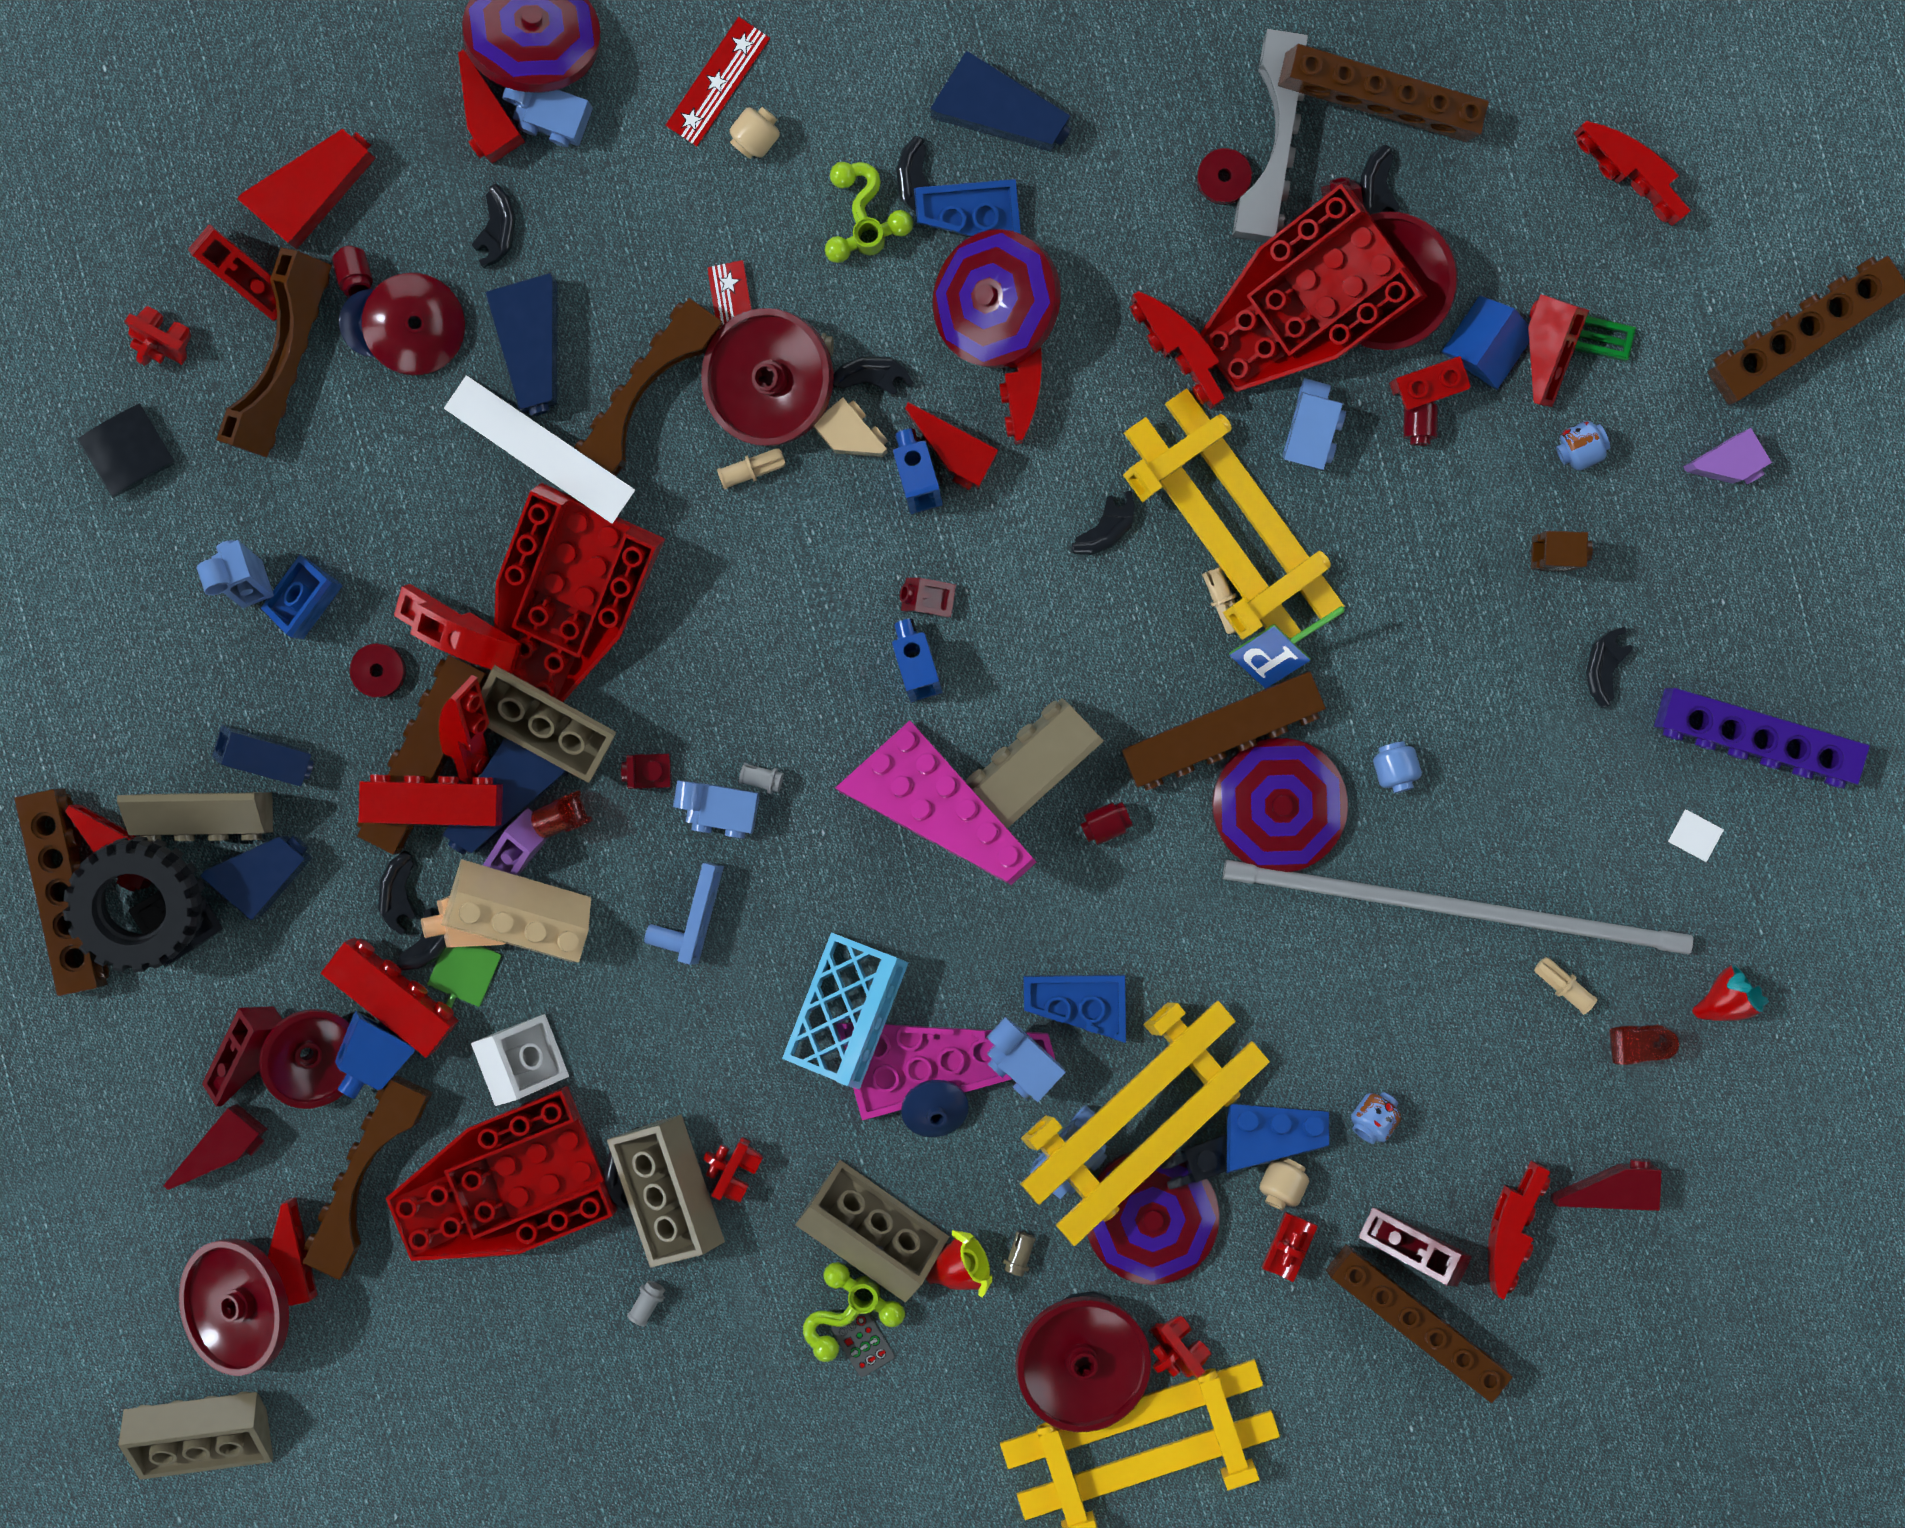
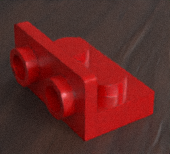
M1461 356L1397 377L1389 383L1393 396L1400 394L1406 410L1466 391L1471 387Z

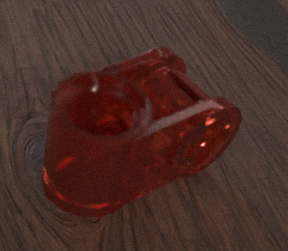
M578 790L535 810L531 815V823L535 832L542 838H549L562 832H570L592 822V816H587L580 800L581 791Z
M1662 1025L1620 1026L1609 1029L1613 1064L1628 1065L1643 1061L1666 1060L1672 1058L1679 1049L1678 1037L1674 1032ZM1661 1035L1666 1038V1042H1662L1659 1049L1654 1045V1042L1659 1041Z

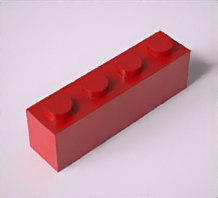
M370 774V781H359L358 823L502 825L503 784H493V777H472V784L459 783V777L438 776V783L425 782V776L404 775V782H391V775Z
M355 937L345 941L320 974L425 1058L433 1054L459 1022L453 1016V1010L443 1002H435L427 995L428 991L420 983L413 980L410 982L401 975V969L395 963L387 959L383 960L376 955L374 947L361 938L356 939Z

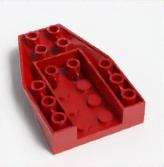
M1340 184L1257 249L1200 335L1219 360L1217 367L1234 391L1239 392L1340 358L1428 296L1351 187Z
M544 483L530 490L495 586L494 627L522 643L514 671L511 674L564 702L621 638L665 538L619 517L612 524L574 497Z
M568 1085L468 1127L385 1198L411 1261L518 1255L610 1218L618 1210L616 1203L612 1201L606 1189L603 1171Z

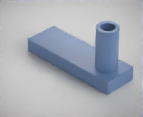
M715 863L702 864L685 933L650 924L646 930L644 942L678 952V962L689 965L698 964L724 866Z

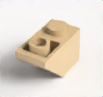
M841 398L814 425V429L837 454L884 457L888 453L887 448L884 446L888 440L876 426L870 430L862 419L866 414L854 400L848 404L844 398Z

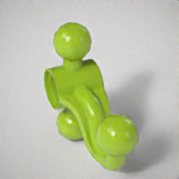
M838 162L831 168L830 180L838 188L850 187L857 176H864L867 179V185L858 193L852 204V213L856 222L853 228V236L847 239L840 236L832 237L825 244V255L830 261L834 263L844 262L850 256L851 251L856 249L864 255H875L884 247V237L891 234L901 237L910 233L914 224L913 218L904 210L892 212L887 222L882 224L876 219L867 216L865 207L875 197L881 183L879 173L873 166L864 162L853 164ZM867 230H873L878 234L876 240L871 243L861 241L860 236Z
M833 1262L825 1268L823 1278L829 1287L834 1289L844 1288L849 1292V1305L843 1313L819 1310L810 1314L803 1324V1335L806 1342L813 1348L815 1357L819 1361L830 1362L837 1357L839 1345L834 1337L828 1335L820 1337L816 1333L818 1325L826 1324L843 1327L854 1321L858 1314H867L875 1310L879 1313L880 1321L885 1326L896 1327L903 1322L905 1310L899 1302H886L880 1298V1286L876 1281L868 1276H860L854 1280L850 1277V1272L844 1264ZM866 1288L870 1290L873 1298L868 1301H862L856 1296L855 1292L858 1289Z

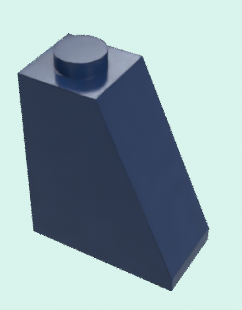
M224 724L221 725L212 757L221 765L297 786H302L303 780L309 779L313 769V760H310L311 754L308 751Z
M280 836L205 870L200 876L250 920H255L262 917L313 857L306 852L308 846L296 836L291 838L289 836Z

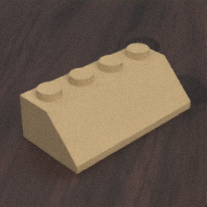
M461 859L441 925L565 961L579 963L589 930L591 897Z

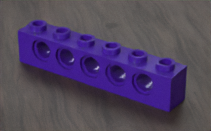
M1665 688L1654 724L1655 728L1664 730L1662 734L1664 737L1682 741L1684 736L1696 739L1695 746L1715 751L1716 746L1728 749L1727 755L1743 760H1747L1749 755L1761 759L1760 765L1780 770L1781 765L1793 768V775L1812 779L1813 775L1825 777L1824 784L1845 789L1846 784H1859L1870 747L1867 744L1677 688ZM1694 711L1698 712L1702 719L1701 725L1696 730L1689 724V716ZM1726 721L1731 722L1734 727L1733 735L1729 739H1726L1721 731L1722 725ZM1759 730L1766 736V743L1762 748H1758L1754 742V736ZM1791 740H1794L1798 745V753L1794 758H1791L1787 753V745ZM1823 750H1827L1831 757L1829 765L1825 768L1819 761V756Z

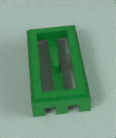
M1587 316L1584 325L1626 334V338L1620 339L1586 330L1581 331L1580 338L1623 347V351L1577 341L1574 350L1624 362L1628 361L1636 327Z

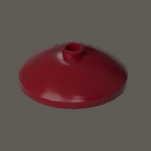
M403 273L386 279L372 291L362 313V332L369 350L381 364L400 374L425 375L441 369L455 357L464 339L465 318L459 300L444 283L434 277L421 273ZM415 316L420 319L421 326L419 329H411L409 327L408 319Z
M321 1009L296 1012L280 1021L266 1037L259 1058L260 1074L270 1093L280 1102L300 1109L322 1107L340 1098L343 1093L338 1090V1087L345 1078L346 1073L338 1069L335 1060L349 1023L336 1013ZM304 1048H310L307 1056H300Z

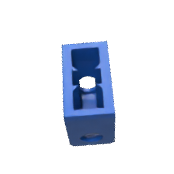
M912 428L897 432L895 436L899 448L894 449L893 454L910 514L942 506L940 489L926 441L918 442L915 429Z
M905 619L895 623L894 627L898 639L894 640L892 645L910 702L943 693L925 633H917L913 619ZM913 652L919 653V655L914 658L908 657Z
M355 1011L335 1060L338 1069L346 1073L338 1090L353 1099L357 1097L364 1084L376 1090H381L414 1053L415 1049L389 1028Z

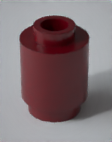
M355 246L340 248L332 257L340 290L350 298L359 291L371 289L373 279L365 251Z
M1435 401L1410 410L1404 408L1403 438L1410 440V445L1428 446L1431 445L1432 439L1438 438V405L1435 404Z
M1111 802L1084 814L1086 821L1080 824L1087 841L1095 840L1097 846L1127 833L1126 829L1133 826L1123 802L1117 804Z

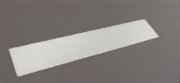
M467 375L444 407L445 410L612 524L635 491V489Z

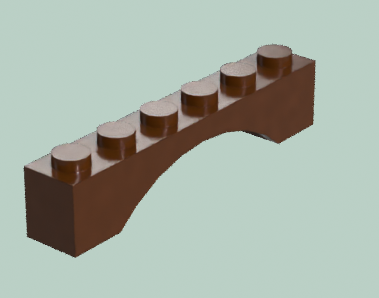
M280 248L270 278L277 309L276 337L272 353L264 371L254 386L241 399L226 409L216 441L267 458L269 451L273 448L276 441L275 433L280 418L286 412V400L291 386L294 385L297 379V367L302 354L307 349L308 335L312 323L319 314L318 305L323 291L329 284V272L332 265L297 250Z
M690 298L684 304L679 302L669 316L672 320L665 331L660 329L654 335L649 344L652 349L645 359L639 357L630 369L629 373L632 374V377L625 386L620 384L610 397V401L613 403L606 413L601 411L594 418L590 425L593 431L585 441L580 439L574 446V449L616 477L627 463L626 440L628 427L634 409L644 392L659 376L671 367L689 358L705 354L712 338L724 325L721 320Z
M398 1075L391 1078L381 1090L377 1091L375 1099L379 1100V1103L374 1112H368L361 1125V1130L365 1131L360 1143L355 1141L349 1150L346 1160L350 1161V1164L345 1173H339L333 1184L332 1190L336 1194L331 1203H325L317 1220L322 1223L317 1234L312 1232L305 1243L303 1251L307 1252V1255L303 1261L304 1264L338 1280L348 1273L362 1244L358 1230L357 1204L359 1190L365 1173L376 1154L389 1140L419 1123L433 1092Z

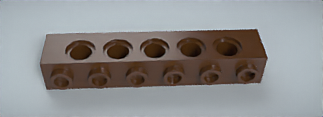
M1301 44L1295 45L1285 53L1278 86L1464 142L1481 134L1489 103L1488 100Z
M1887 255L1876 261L1875 257L1872 256L1855 267L1858 271V274L1848 279L1846 275H1843L1827 285L1830 292L1821 298L1815 293L1799 303L1801 311L1793 316L1786 312L1770 322L1773 329L1764 335L1758 330L1741 341L1745 347L1736 353L1729 349L1713 359L1716 366L1708 370L1707 373L1727 404L1730 405L1741 400L1905 293V280L1890 257ZM1859 283L1867 287V299L1859 295L1857 290ZM1830 302H1834L1839 306V317H1835L1830 313ZM1802 320L1807 321L1811 325L1812 332L1810 336L1805 335L1801 331L1800 323ZM1773 338L1782 342V354H1777L1772 349ZM1744 357H1749L1754 361L1755 370L1753 373L1745 370L1743 366Z
M65 788L14 797L57 996L108 985L107 978H109L108 963L101 966L94 962L97 956L91 951L86 955L84 954V963L81 966L75 962L73 957L74 951L77 948L79 949L83 943L79 937L72 939L68 932L63 910L68 907V902L64 901L59 893L60 885L63 882L69 887L71 886L69 879L84 861L81 860L78 849L81 845L80 833L73 826L72 820L65 812L68 805H73L72 798L69 794H66ZM49 816L56 823L55 831L52 834L45 828V821ZM56 849L63 856V862L59 867L52 860L53 852Z
M1345 1244L1327 1267L1326 1272L1335 1282L1490 1403L1494 1402L1513 1376L1504 1366L1347 1244Z

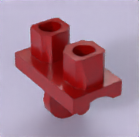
M146 306L137 317L129 314L124 321L129 326V337L133 338L130 348L138 351L136 361L143 366L149 364L151 360L161 364L166 356L182 365L187 359L185 348L191 338L190 329L179 322H174L166 333L158 329L164 321L162 314L149 306Z
M741 1137L729 1161L725 1159L729 1148L721 1144L716 1154L708 1151L705 1153L703 1159L710 1164L705 1174L706 1176L715 1179L719 1169L724 1171L711 1195L712 1197L721 1200L722 1196L741 1202L749 1184L733 1176L737 1167L739 1166L755 1174L764 1157L755 1149L749 1147L751 1141Z
M1285 1211L1262 1264V1269L1294 1282L1318 1226Z
M1175 1316L1166 1323H1156L1149 1330L1160 1343L1152 1349L1158 1358L1153 1364V1368L1157 1373L1167 1369L1172 1377L1179 1374L1181 1370L1187 1378L1192 1375L1199 1378L1205 1372L1202 1366L1211 1356V1352L1200 1340H1196L1188 1348L1184 1345L1181 1339L1192 1329L1182 1316Z

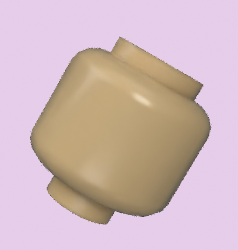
M750 107L746 108L730 128V135L733 138L730 143L749 159H752L753 156L761 158L765 156L780 136L778 128L774 125L778 119L764 107H761L759 111Z
M1288 1158L1270 1162L1259 1186L1260 1191L1267 1196L1265 1202L1279 1210H1284L1285 1206H1298L1309 1184V1177L1304 1173L1306 1168Z

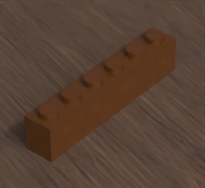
M448 655L446 660L443 658L440 660L433 674L437 679L432 689L427 688L418 703L421 710L416 720L411 719L403 732V737L406 740L401 750L396 749L389 759L387 766L391 768L388 775H391V782H404V775L425 776V782H437L438 776H440L449 756L442 753L440 744L439 718L445 703L471 675L478 678L482 691L490 673L453 655ZM357 823V827L361 828L357 837L392 855L400 854L415 824Z
M1309 671L1130 745L1120 751L1135 787L1144 786L1145 791L1164 784L1162 777L1171 773H1175L1176 778L1195 771L1193 764L1202 760H1206L1209 765L1226 758L1224 752L1237 746L1240 752L1257 745L1255 739L1268 733L1271 739L1289 731L1287 725L1299 720L1301 726L1320 718L1318 712L1326 708Z

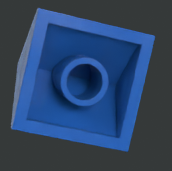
M1480 295L1441 353L1450 359L1461 356L1466 370L1497 390L1529 344V324L1515 308Z
M300 554L273 590L274 596L268 598L261 606V609L285 634L292 638L304 639L343 585Z

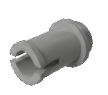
M744 763L740 772L739 783L767 789L769 794H772L773 791L779 793L784 773L778 772V768L769 770Z
M651 1280L641 1285V1293L627 1315L629 1320L643 1327L647 1325L648 1319L658 1302H663L665 1298L663 1295L665 1289L660 1284Z

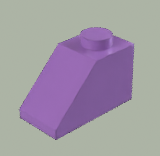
M1749 428L1683 467L1688 473L1732 484L1744 480L1746 484H1749L1763 476L1765 473L1762 468L1772 462L1753 430Z
M527 808L504 830L483 866L518 876L542 848L553 828L543 818Z

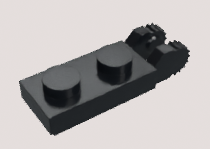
M1227 1133L1181 1150L1180 1154L1172 1156L1161 1164L1162 1169H1171L1185 1162L1188 1174L1171 1178L1167 1182L1169 1190L1191 1182L1197 1183L1226 1172Z

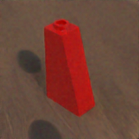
M341 129L241 193L237 199L297 250L376 159L368 151L372 145L357 132L351 136L344 129Z

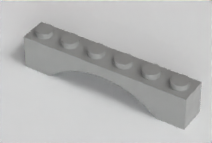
M1267 29L1264 36L1258 71L1267 85L1273 103L1275 116L1274 145L1264 172L1256 183L1240 197L1237 203L1232 238L1265 243L1283 229L1285 215L1279 214L1281 201L1287 202L1290 189V181L1285 180L1286 169L1293 167L1296 148L1290 147L1292 134H1298L1301 114L1296 113L1297 101H1303L1305 94L1279 87L1278 82L1285 53L1297 44L1306 46L1308 35Z

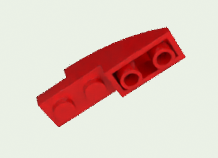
M1589 121L1583 123L1574 132V135L1577 137L1576 142L1581 150L1588 155L1592 154L1600 163L1598 167L1601 173L1607 179H1613L1617 184L1628 175L1632 180L1631 186L1640 196L1648 198L1654 205L1653 211L1661 221L1668 222L1673 226L1691 211L1669 186L1679 175L1651 149L1618 130Z
M1140 291L1134 293L1131 298L1133 305L1129 306L1130 311L1138 324L1144 322L1150 332L1146 337L1154 352L1158 353L1161 351L1164 358L1177 352L1179 356L1175 358L1181 372L1185 376L1190 374L1196 384L1192 389L1198 401L1202 405L1207 403L1210 409L1222 403L1225 397L1209 372L1219 364V360L1210 346L1183 317L1170 307Z
M1041 347L1027 359L1009 366L1010 368H1016L1017 372L1006 373L1004 376L1005 383L999 384L1002 404H1009L1010 416L1004 417L1007 437L1014 436L1015 445L1022 444L1035 413L1042 373Z
M412 584L401 587L394 616L412 627L411 635L441 651L491 670L496 665L510 674L513 673L522 643L471 612L459 614Z
M473 675L445 703L439 718V738L442 753L454 759L459 779L469 784H472V777L481 775L490 762L483 735L490 722L478 678Z
M1530 1161L1517 1190L1504 1185L1491 1222L1487 1255L1488 1274L1491 1290L1503 1300L1507 1293L1514 1291L1519 1280L1517 1272L1522 1262L1526 1263L1532 1254L1533 1244L1531 1243L1533 1238L1522 1230L1524 1226L1528 1227L1533 1221L1536 1213L1534 1205L1539 1195L1543 1196L1546 1193L1550 1184V1178L1548 1177L1550 1171L1533 1161Z

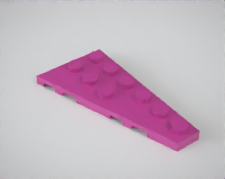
M908 721L835 787L836 790L845 796L853 798L869 809L888 817L891 821L932 843H936L950 853L971 862L978 868L1009 885H1012L1037 863L911 721Z
M852 1022L836 1024L841 1041L852 1036L854 1031ZM885 1024L860 1089L853 1088L862 1121L901 1110L903 1099L907 1093L918 1084L926 1081H949L959 1086L964 1092L1012 1080L1007 1074L1002 1078L988 1065L992 1058L987 1055V1052L994 1044L987 1036L993 1030ZM1026 1032L1055 1059L1048 1033Z

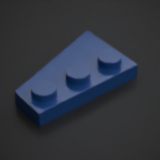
M1016 179L914 188L917 224L970 237L977 233L994 229L1010 230L1021 234Z
M1124 974L1023 976L1024 1011L1126 1043Z
M1230 1104L1227 1107V1173L1329 1146V1112Z

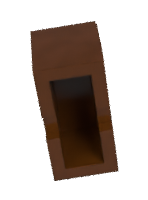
M1545 531L1532 536L1531 570L1573 571L1587 567V561H1591L1593 554L1592 541L1588 540V532Z

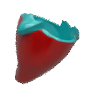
M1731 965L1718 975L1707 996L1693 1007L1692 1012L1697 1018L1704 1020H1744L1762 1013L1764 1006L1769 1003V1000L1762 995V988L1760 986L1753 988L1742 971L1736 965Z

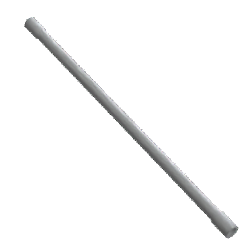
M1227 859L1223 868L1222 879L1249 884H1266L1642 945L1689 955L1693 948V936L1689 934L1665 930L1654 931L1297 872L1276 871Z

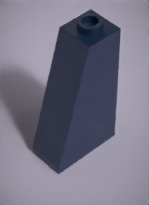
M968 51L965 52L930 108L931 117L935 120L1049 152L1053 150L1056 144L1062 146L1072 128L1068 127L1069 114Z
M548 273L485 292L519 410L525 414L530 413L531 417L550 412V406L557 405L558 285L555 277Z
M504 738L480 776L493 777V784H503L502 825H449L443 833V836L450 840L448 845L464 855L467 851L470 853L478 852L566 776L568 771Z

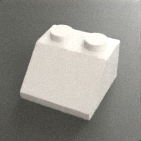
M545 1014L471 1043L495 1106L518 1100L569 1077Z

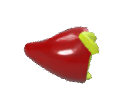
M952 1230V1236L955 1239L939 1254L926 1277L929 1284H941L956 1290H978V1295L983 1298L992 1283V1275L990 1276V1267L986 1253L979 1241L974 1238V1235Z

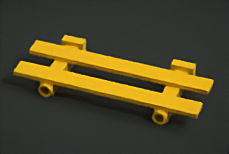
M1186 388L1165 403V406L1187 435V437L1173 447L1168 448L1147 417L1124 432L1127 439L1142 458V460L1123 474L1124 478L1142 502L1150 498L1162 487L1242 596L1241 600L1222 612L1242 640L1262 626L1267 629L1273 624L1289 638L1300 633L1301 630L1282 605L1284 601L1298 591L1301 592L1320 619L1341 606L1345 607L1322 575L1331 567L1328 557L1321 551L1316 552L1310 557L1307 555L1223 439V436L1232 430L1229 420L1224 415L1219 414L1210 420ZM1199 453L1287 574L1271 586L1267 585L1182 466Z
M1219 1001L1210 1006L1189 1027L1180 1019L1186 1012L1178 1003L1167 1002L1143 1025L1151 1035H1163L1170 1045L1067 1141H1064L1058 1134L1063 1128L1054 1117L1047 1115L1021 1137L1030 1149L1037 1151L1041 1149L1047 1156V1159L1020 1183L1038 1205L1066 1180L1082 1197V1200L1056 1224V1227L1073 1246H1076L1102 1220L1106 1222L1115 1216L1119 1211L1118 1205L1216 1112L1223 1106L1228 1107L1230 1104H1233L1241 1095L1239 1091L1270 1062L1253 1041L1247 1044L1223 1068L1215 1061L1206 1049L1236 1022ZM1189 1066L1204 1086L1100 1183L1084 1163Z
M1255 1359L1216 1371L1215 1368L1206 1369L1199 1378L1143 1395L1128 1415L1104 1429L1091 1432H1070L1044 1422L1036 1427V1431L1000 1442L1008 1469L1046 1458L1053 1479L1052 1482L1016 1493L1024 1519L1028 1520L1062 1508L1066 1518L1061 1521L1062 1528H1098L1093 1510L1086 1512L1083 1501L1223 1456L1226 1467L1220 1468L1227 1491L1259 1481L1252 1458L1246 1460L1242 1449L1280 1437L1273 1413L1269 1410L1233 1422L1226 1401L1228 1397L1263 1386ZM1207 1406L1214 1429L1076 1474L1072 1472L1066 1450L1194 1408Z

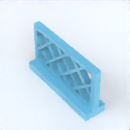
M831 933L782 1059L833 1079L843 1085L860 1089L909 962ZM839 942L848 947L852 959L837 966L833 954ZM855 949L864 953L857 956ZM870 956L880 958L881 961L876 973L866 977L860 961ZM855 965L860 981L845 987L840 971ZM834 975L839 991L824 997L821 989L823 980ZM863 986L867 996L863 1005L854 1009L848 993ZM842 996L848 1012L833 1019L827 1003ZM821 1006L827 1022L812 1029L809 1021L810 1013ZM851 1018L854 1026L852 1036L841 1041L836 1024ZM830 1028L836 1044L821 1051L815 1034ZM809 1038L815 1054L805 1059L794 1056L799 1042ZM836 1050L839 1051L842 1059L837 1073L828 1070L823 1056ZM818 1060L819 1066L811 1062Z

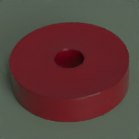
M1230 148L1216 149L1208 153L1201 161L1197 171V185L1201 194L1210 202L1219 205L1232 204L1237 202L1250 186L1252 179L1250 164L1236 150ZM1222 171L1227 172L1230 175V180L1227 182L1221 181L1218 178V173Z
M375 643L362 647L355 653L350 663L352 683L357 690L370 697L381 698L394 694L402 686L406 677V665L403 657L396 649L385 644ZM377 664H380L383 668V673L379 677L373 674V668Z

